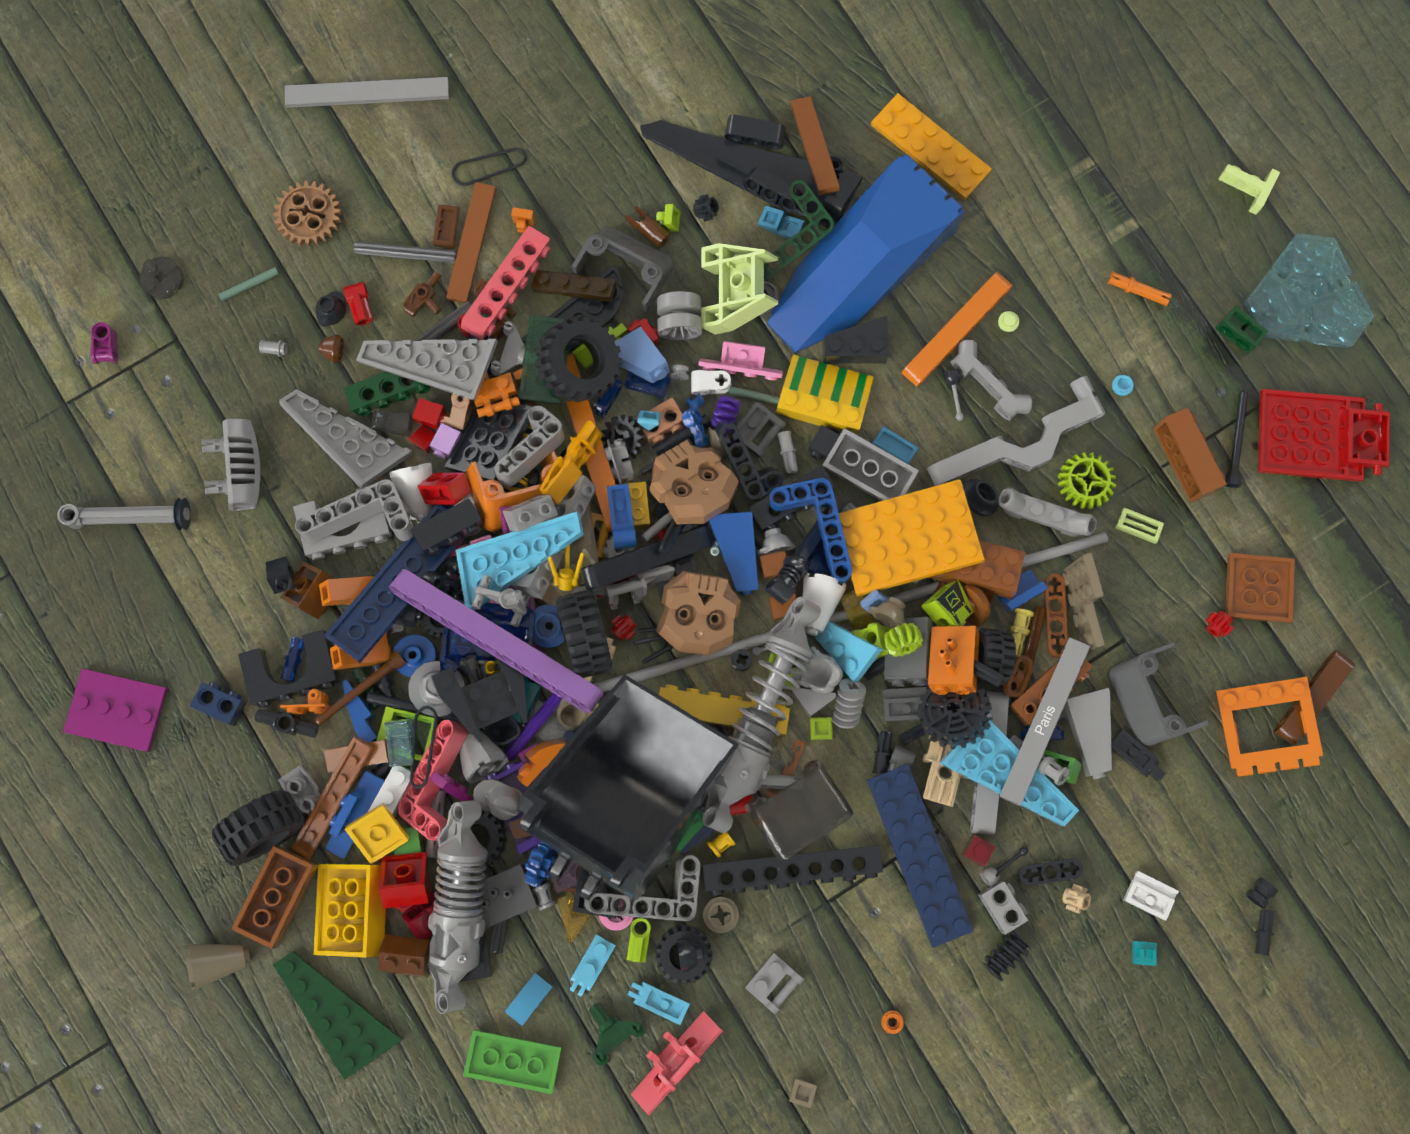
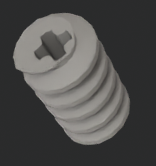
M850 678L840 681L836 697L837 701L833 711L834 715L832 717L834 724L838 727L853 728L859 724L866 694V688L861 682H853Z

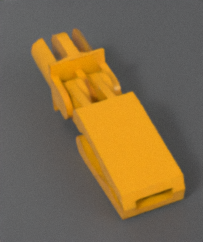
M590 420L585 422L576 437H570L571 443L567 447L566 455L563 458L561 456L556 458L539 489L542 494L551 495L554 505H558L580 478L582 475L581 465L586 463L591 454H596L594 447L603 434Z

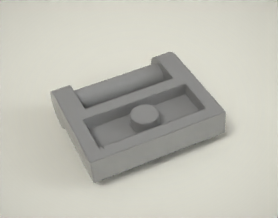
M773 953L745 988L776 1015L780 1010V1005L798 984H802L804 979ZM788 974L791 979L771 1002L767 996L782 978Z

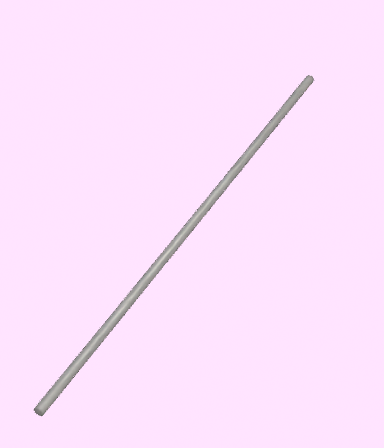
M1103 532L1025 555L1022 567L1107 543L1108 536ZM939 581L887 597H894L905 603L935 593ZM860 604L833 612L829 622L837 623L868 614L869 612L863 609ZM770 631L732 642V645L708 656L692 654L625 675L639 682L730 655L739 650L757 647L767 643ZM623 675L594 683V685L602 692L609 691Z

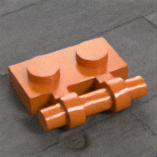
M511 373L483 381L477 399L474 401L476 407L484 405L483 408L477 409L479 418L486 415L488 417L493 416L495 412L504 409L506 411L511 410L513 406L520 404L518 396L510 398V396L517 395ZM503 399V401L491 404L492 402Z

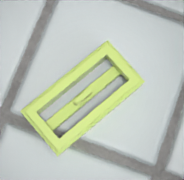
M1123 508L1115 528L1156 544L1164 523ZM1128 515L1158 528L1155 530L1125 517ZM1123 523L1128 524V525H1131V526H1133V527H1136V528L1141 529V530H1143V531H1146V532H1148V533H1151V534H1153V535H1155V536H1151V535L1146 534V533H1144V532H1141V531H1139V530H1136V529H1133V528L1128 527V526H1126V525H1123Z

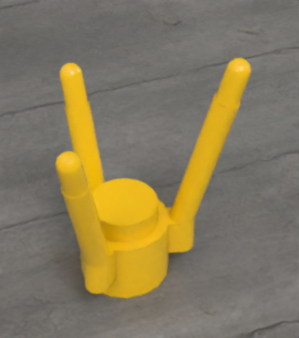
M570 544L565 547V568L561 569L560 573H557L552 557H548L554 577V585L558 586L562 591H571L575 589V586H578V578L584 559V553L582 552L580 553L575 573H573V570L570 569Z

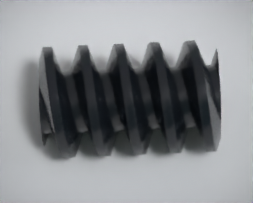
M1015 931L1010 932L1012 939L1004 938L1006 945L1002 943L997 944L999 951L991 950L993 958L988 955L984 957L987 964L981 962L1001 982L1003 981L1001 972L1009 975L1007 967L1015 969L1016 966L1013 961L1022 962L1020 954L1029 956L1026 948L1030 947Z

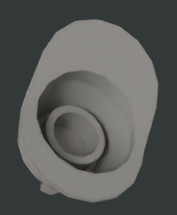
M493 779L484 780L475 787L473 793L474 800L479 802L481 809L491 813L498 820H509L522 812L519 809L523 795L520 790Z

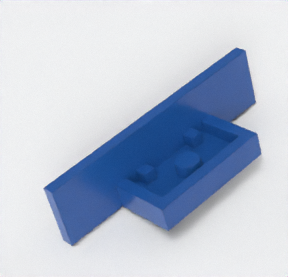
M366 770L356 790L343 797L340 803L341 811L333 816L329 824L332 826L329 832L332 836L325 849L343 859L346 858L354 841L345 831V827L369 811L385 782L384 779Z

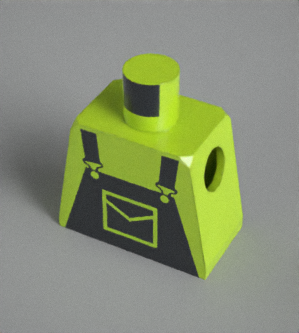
M959 580L943 585L921 606L938 627L969 626L965 619L973 613V608Z

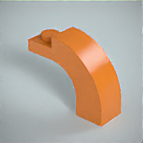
M548 740L530 749L525 755L531 761L525 763L518 771L517 778L520 782L528 787L539 773L547 767L568 740Z

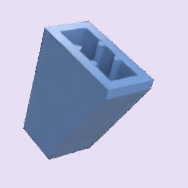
M641 327L615 342L616 346H620L621 352L618 353V357L622 358L620 367L651 383L663 379L670 372L667 361Z

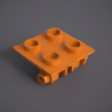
M317 689L309 691L308 704L280 705V708L287 710V713H292V715H305L306 711L321 714L330 707L328 694Z

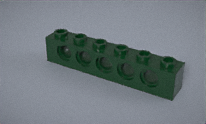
M383 372L343 388L350 410L356 415L365 416L370 414L371 410L387 408L395 401H406L411 398V395L427 393L433 387L416 381L407 386V378ZM390 385H394L393 391L387 393V388ZM374 392V397L371 400H367L368 395Z

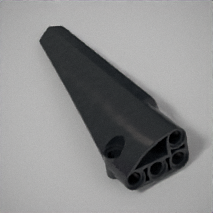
M662 120L640 126L644 138L784 212H796L806 217L790 194V186L794 181L801 180L806 182L829 212L835 225L842 218L863 179L862 175L848 168L843 170L841 159L830 156L838 180L839 191L819 195L809 162L806 159L743 145ZM803 184L796 185L794 192L797 196H802L805 193ZM815 201L807 204V211L813 214L818 210V205ZM826 218L822 219L819 225L827 229L831 226L830 221Z

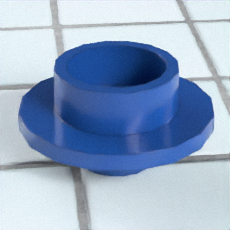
M546 604L539 606L531 613L527 622V630L534 643L541 647L551 648L565 641L556 605ZM547 622H552L553 628L551 630L546 628Z
M420 635L404 637L394 648V651H397L406 662L405 666L401 669L397 668V670L402 675L411 677L415 670L424 663L436 661V650L433 644L426 637ZM412 652L417 653L415 659H410V654Z

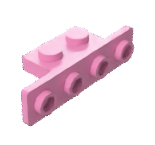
M724 341L721 361L704 358L699 360V366H703V369L708 371H715V368L724 369L728 374H736V371L744 372L745 376L757 377V375H763L768 380H777L782 378L783 375L782 370L762 367L765 347Z

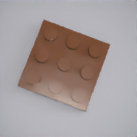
M1229 553L1227 558L1225 613L1231 618L1292 623L1295 559Z

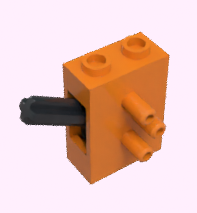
M976 626L932 627L928 685L932 692L939 695H945L948 692H957L961 695L977 692V676L996 687L1002 684L1004 679L1002 674L978 662L980 634Z

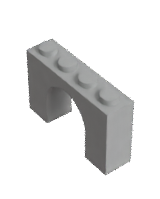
M315 501L293 506L296 520L319 509V505ZM382 511L360 521L359 526L346 536L329 535L312 543L304 541L301 537L305 556L312 560H321L327 554L339 555L345 553L346 549L349 548L361 549L367 547V544L371 542H386L388 538L393 537L385 513Z

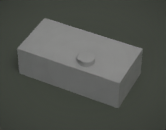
M845 428L823 463L825 470L880 501L905 495L919 471Z

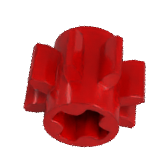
M1219 611L1218 614L1213 612L1205 620L1208 623L1207 631L1217 638L1221 635L1224 637L1228 636L1234 629L1230 625L1233 619L1223 611Z
M618 614L611 621L614 626L610 630L620 641L624 638L629 641L636 635L634 629L637 626L629 616L625 615L622 618Z

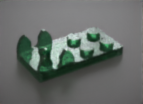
M529 316L519 400L562 405L563 396L556 397L553 395L554 390H548L544 386L546 383L544 378L540 380L538 373H541L540 367L536 368L535 363L536 360H539V356L535 354L536 349L541 347L539 341L541 337L546 335L545 332L567 319ZM570 341L566 344L564 350V360L566 366L568 356L570 355Z

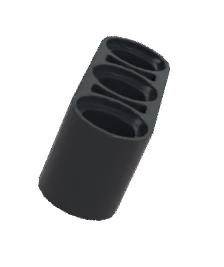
M740 115L728 116L724 138L736 143L780 150L783 146L786 127L776 122Z

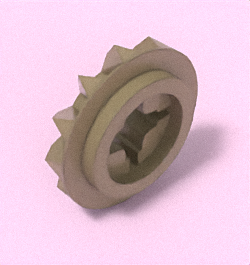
M716 897L710 900L704 908V922L713 932H729L738 922V908L732 900L726 897ZM718 905H720L723 912H731V914H727L724 917V925H722L719 918H711V916L718 913Z

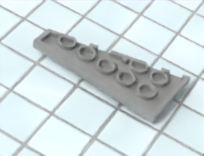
M496 339L363 341L356 361L476 401L498 341Z
M297 389L279 400L281 407L361 489L412 455V450L407 447L402 448L390 438H383L376 434L375 430L348 416L344 417L338 414L337 410L331 407L329 409L319 404L318 400Z

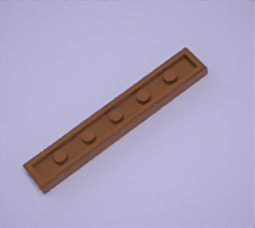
M811 96L791 100V108L818 194L838 192V180Z
M475 182L446 296L447 300L465 303L469 300L496 193V186Z
M358 735L353 737L291 847L292 850L308 860L313 858L330 828L329 824L336 813L338 814L341 808L340 803L343 797L351 791L373 752L374 745Z

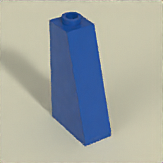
M752 512L718 514L709 520V524L735 591H740V595L753 594V590H758Z

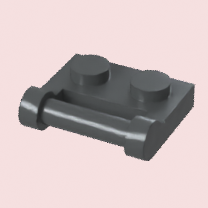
M756 401L736 427L746 448L761 458L765 453L766 447L777 433L786 427V423ZM769 421L774 425L758 445L754 444L753 440Z

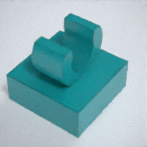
M1133 941L1132 964L1157 966V943Z

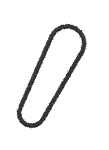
M512 148L460 161L452 169V178L458 185H471L522 166L526 161V154L520 148ZM513 151H519L523 155L521 163L470 182H459L455 177V169L461 164Z
M431 706L421 707L414 717L410 783L415 789L423 788L427 784L438 720L436 710ZM429 709L434 714L433 731L425 780L423 784L417 786L413 782L417 719L421 711Z

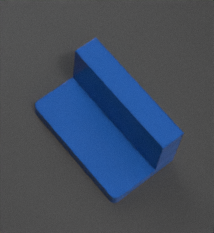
M1028 570L1020 575L1017 592L1012 599L1001 596L997 597L1007 613L1044 592L1048 587L1044 581L1039 583L1033 572Z

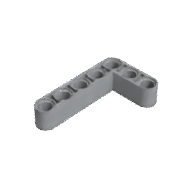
M387 479L300 517L295 523V529L304 541L308 543L318 541L384 511L391 529L401 541H407L413 537L410 529L414 528L399 491L394 483Z
M682 855L677 859L672 899L641 896L634 901L624 894L595 892L590 900L587 901L585 899L584 905L589 912L596 914L690 921L696 914L700 862L693 855ZM687 859H690L692 862V867L689 871L684 869V862ZM687 881L690 884V890L684 894L681 887ZM595 897L601 899V905L597 909H593L591 905ZM620 898L623 901V907L621 910L616 911L614 909V902ZM642 900L645 908L642 912L638 913L636 904ZM664 902L667 909L665 913L660 915L658 905ZM683 904H686L688 907V912L685 916H681L679 912Z

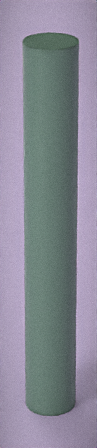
M274 267L218 295L222 301L227 300L279 275V272Z
M730 386L729 390L731 395L778 405L780 399L778 396Z

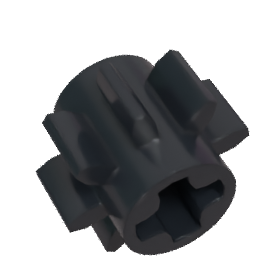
M708 194L699 196V199L695 200L693 205L695 216L699 219L703 218L704 222L713 220V217L717 216L719 210L717 200L714 197L709 198Z

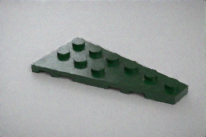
M292 951L273 964L344 1080L403 1040V1038L398 1034L396 1035L387 1025L371 1015L367 1009L347 993L335 986L327 977H324L315 970L311 964L296 952Z

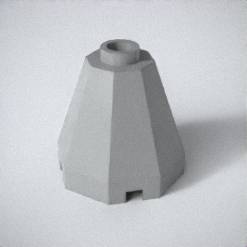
M479 729L482 741L478 743L467 731L466 739L459 750L462 773L470 784L486 780V777L492 771L501 772L509 763L504 752Z

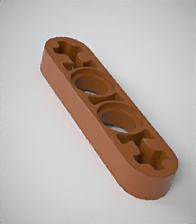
M1051 574L1044 580L1048 587L1044 591L1046 648L1051 657L1060 658L1068 642L1065 581L1059 574ZM1053 579L1059 583V586L1055 588V594L1060 593V595L1049 596V594L1054 592L1053 586L1049 585V582ZM1055 599L1060 602L1061 608L1059 611H1053L1050 608L1051 600ZM1052 621H1059L1061 623L1062 630L1060 632H1054L1051 629ZM1062 635V638L1058 639V645L1062 646L1063 649L1058 654L1055 649H1052V646L1056 645V638L1051 639V636L1057 637Z

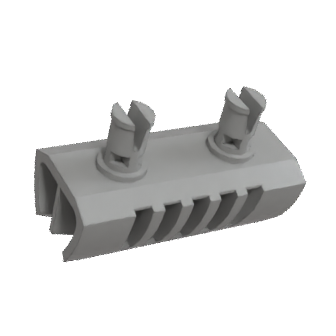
M226 419L223 421V436H221V439H201L202 445H207L202 447V453L222 451L225 454L226 478L215 481L204 480L205 487H210L205 488V494L225 493V495H228V508L231 511L256 509L260 488V458L255 432L250 420Z

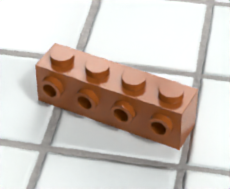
M1086 659L1074 683L1077 681L1081 683L1090 675L1088 671L1093 666ZM1059 660L1029 686L1020 697H1017L1008 705L1010 711L1024 726L1032 723Z

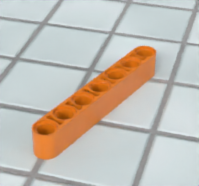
M996 272L917 354L901 374L918 387L1008 293L1013 285L999 272Z

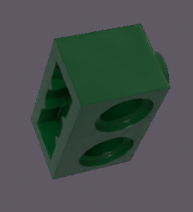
M1236 305L1215 327L1216 330L1246 354H1249L1269 332Z

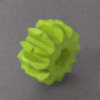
M913 623L897 625L895 628H890L889 632L884 634L886 649L894 657L910 655L911 652H916L917 648L922 646V634Z

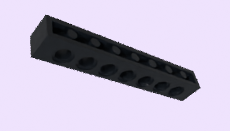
M880 845L703 864L705 892L710 891V896L724 894L723 890L732 889V893L746 892L745 887H754L755 891L767 890V885L776 884L777 888L790 887L791 882H798L799 886L812 885V880L820 879L821 883L834 882L836 877H842L843 881L856 880V875H865V879L876 878L878 873L883 872ZM856 857H861L864 860V867L860 870L855 869L853 866V860ZM835 859L842 862V869L839 872H834L831 869V863ZM812 862L819 863L821 867L820 872L816 875H812L809 872V865ZM790 864H795L799 869L795 877L788 876L786 872ZM770 866L774 867L777 871L776 877L772 880L767 879L764 875L765 869ZM746 869L754 871L755 877L751 882H745L742 878V873ZM725 871L730 872L733 876L732 882L727 885L720 881V875Z

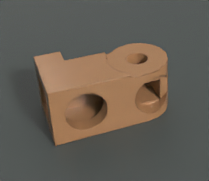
M452 394L451 401L453 405L451 413L444 416L443 424L463 430L469 422L473 400Z

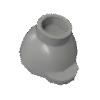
M774 528L764 533L763 548L758 550L757 553L758 556L781 551L787 553L796 548V546L786 535L781 533L780 528Z

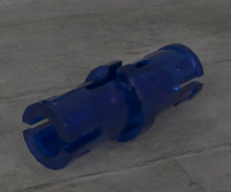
M298 637L291 638L288 653L284 656L285 664L280 679L289 682L295 681L298 665L302 662L300 658L304 647L303 639Z

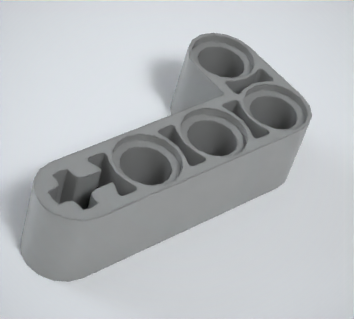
M534 406L528 411V418L533 432L495 465V474L498 482L503 487L508 488L515 485L564 441L565 436L561 422L542 406Z

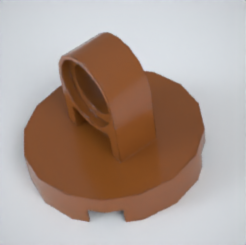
M963 585L962 588L973 608V613L965 621L969 626L979 627L989 619L993 595L982 592L976 586Z

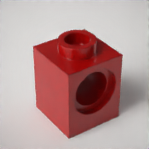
M419 398L412 418L417 424L438 430L441 423L443 424L444 416L447 413L443 405Z

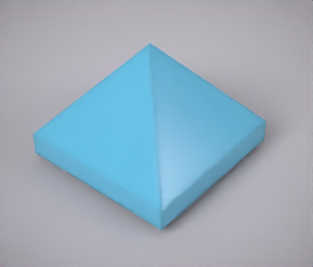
M641 410L637 422L649 431L659 425L661 413Z

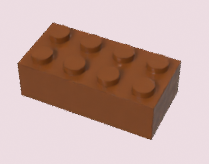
M1187 407L1164 417L1153 430L1191 504L1226 485V477L1223 471L1218 468L1216 457L1209 450L1204 433L1197 427L1195 415Z
M979 540L985 562L927 577L946 583L959 580L961 586L973 585L982 592L1012 599L1017 592L1025 552Z
M273 846L231 930L271 949L279 947L319 865L281 846Z

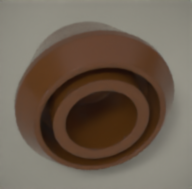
M340 335L325 337L324 341H320L319 353H322L323 358L332 363H338L343 357L344 339Z

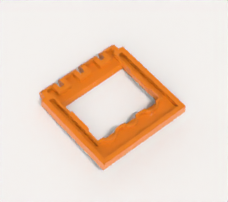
M1307 677L1216 691L1231 769L1236 768L1238 777L1254 775L1252 766L1255 765L1258 774L1276 772V762H1279L1281 771L1299 768L1298 759H1302L1303 767L1320 765L1319 756H1323ZM1292 701L1300 702V715L1308 744L1240 754L1238 745L1240 742L1236 722L1233 719V710Z

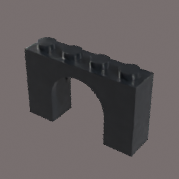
M320 630L302 636L308 660L307 668L304 675L291 684H279L274 680L270 673L265 650L257 648L238 654L250 704L258 706V708H265L271 706V702L276 700L286 702L292 700V696L297 694L306 696L312 689L322 688V690L334 688L335 683L340 682L338 671L333 670L330 653L331 643L324 636L327 632Z

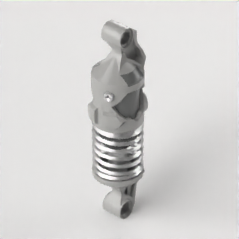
M476 800L453 803L449 810L447 824L437 838L439 845L437 863L439 866L436 870L439 874L436 876L438 883L435 884L437 891L434 893L436 900L434 901L433 913L428 920V926L433 933V937L430 942L429 963L427 965L434 979L435 1005L441 1014L464 1009L466 997L463 991L459 989L458 983L468 972L479 965V940L485 932L486 924L483 920V908L480 906L484 901L480 896L484 894L481 888L485 885L482 879L486 875L482 871L486 869L484 863L487 861L488 852L477 841L470 829L473 823L481 816V806ZM470 874H476L480 876L470 877ZM469 882L478 883V885H472Z

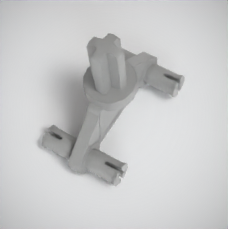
M506 322L503 331L507 340L500 362L493 361L491 365V373L495 377L504 375L516 366L524 365V363L536 366L535 361L539 360V356L535 355L536 353L528 351V347L524 346L515 325L512 322Z
M483 575L479 587L475 588L474 593L476 595L471 606L480 609L484 597L500 603L505 609H512L515 613L510 625L519 627L522 617L527 613L526 606L530 596L522 593L521 590L505 589L502 592L489 590L488 587L492 578H488V575Z

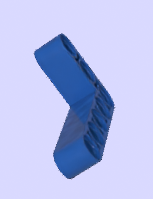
M818 478L774 488L770 494L769 504L776 511L814 504L830 575L839 581L838 584L846 583L852 574V567L830 481L825 478ZM818 486H823L826 488L827 492L825 494H819L816 491V488ZM796 491H803L806 497L799 499L794 493ZM776 495H781L785 498V501L777 503L773 498ZM827 506L832 510V513L825 515L821 512V508ZM826 528H835L837 534L834 536L828 535ZM839 548L842 552V555L837 557L833 556L831 554V549ZM839 568L844 569L847 572V576L838 577L836 570Z

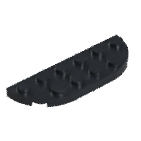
M613 265L599 276L600 278L616 280L617 286L612 302L572 297L521 338L524 346L528 347V351L536 353V349L541 347L539 341L541 337L546 335L545 332L569 318L584 316L588 317L589 321L592 319L598 320L600 322L599 326L609 324L619 312L623 302V283L617 268ZM575 340L569 341L566 344L564 355L572 353L582 343Z

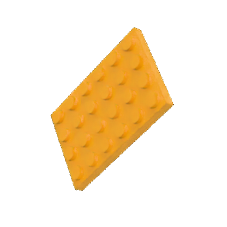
M960 479L838 513L852 567L851 578L857 597L869 594L874 590H884L985 562Z

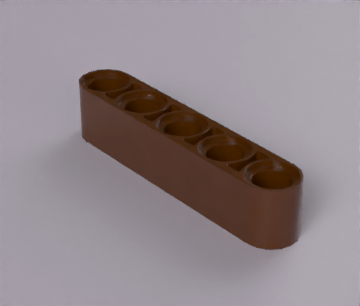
M1334 650L1327 657L1308 683L1315 718H1317L1355 665L1354 662L1338 650ZM1295 701L1274 729V733L1291 746L1297 744L1304 735L1299 701Z

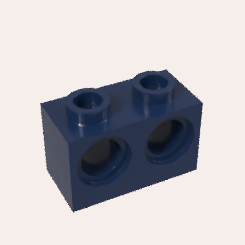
M210 681L209 685L201 683L190 707L228 725L235 726L247 703L240 700L242 695L231 690L229 693L221 691L223 686ZM212 692L214 698L212 702L207 703L206 696ZM231 701L233 709L227 713L225 705Z

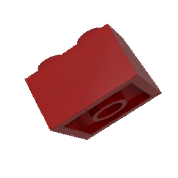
M427 852L382 857L378 891L383 909L429 903L430 881Z

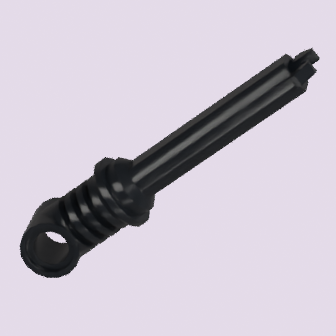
M824 506L822 513L829 515L832 513V510ZM818 521L815 522L795 554L785 557L783 567L765 588V591L781 605L785 604L793 596L798 581L808 573L807 562L822 540Z

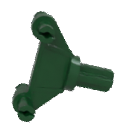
M600 1003L593 1005L589 1010L599 1025L598 1031L600 1034L596 1052L593 1056L597 1065H607L610 1062L608 1054L631 1035L641 1037L646 1033L645 1026L640 1022L618 1021L615 1018H610Z

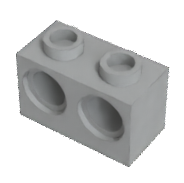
M547 494L538 495L503 510L509 530L520 532L558 515L551 495Z
M1004 881L997 882L994 886L979 893L978 896L1001 934L1006 935L1027 922L1028 919L1025 915L1028 913L1021 902L1017 903L1014 895L1016 893L1012 886ZM997 890L1002 891L1004 895L1000 903L994 900V893ZM1009 910H1013L1016 917L1013 922L1009 923L1006 920V913Z

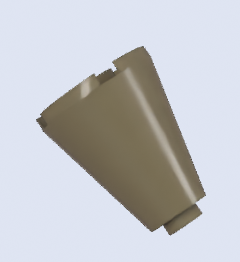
M188 944L185 946V951L190 950L188 952L189 956L186 957L189 982H195L191 986L192 990L199 989L247 967L246 963L250 962L249 948L244 949L243 945Z

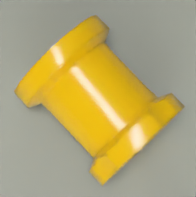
M726 832L721 833L713 841H708L707 845L720 858L721 853L730 846H734L735 842Z

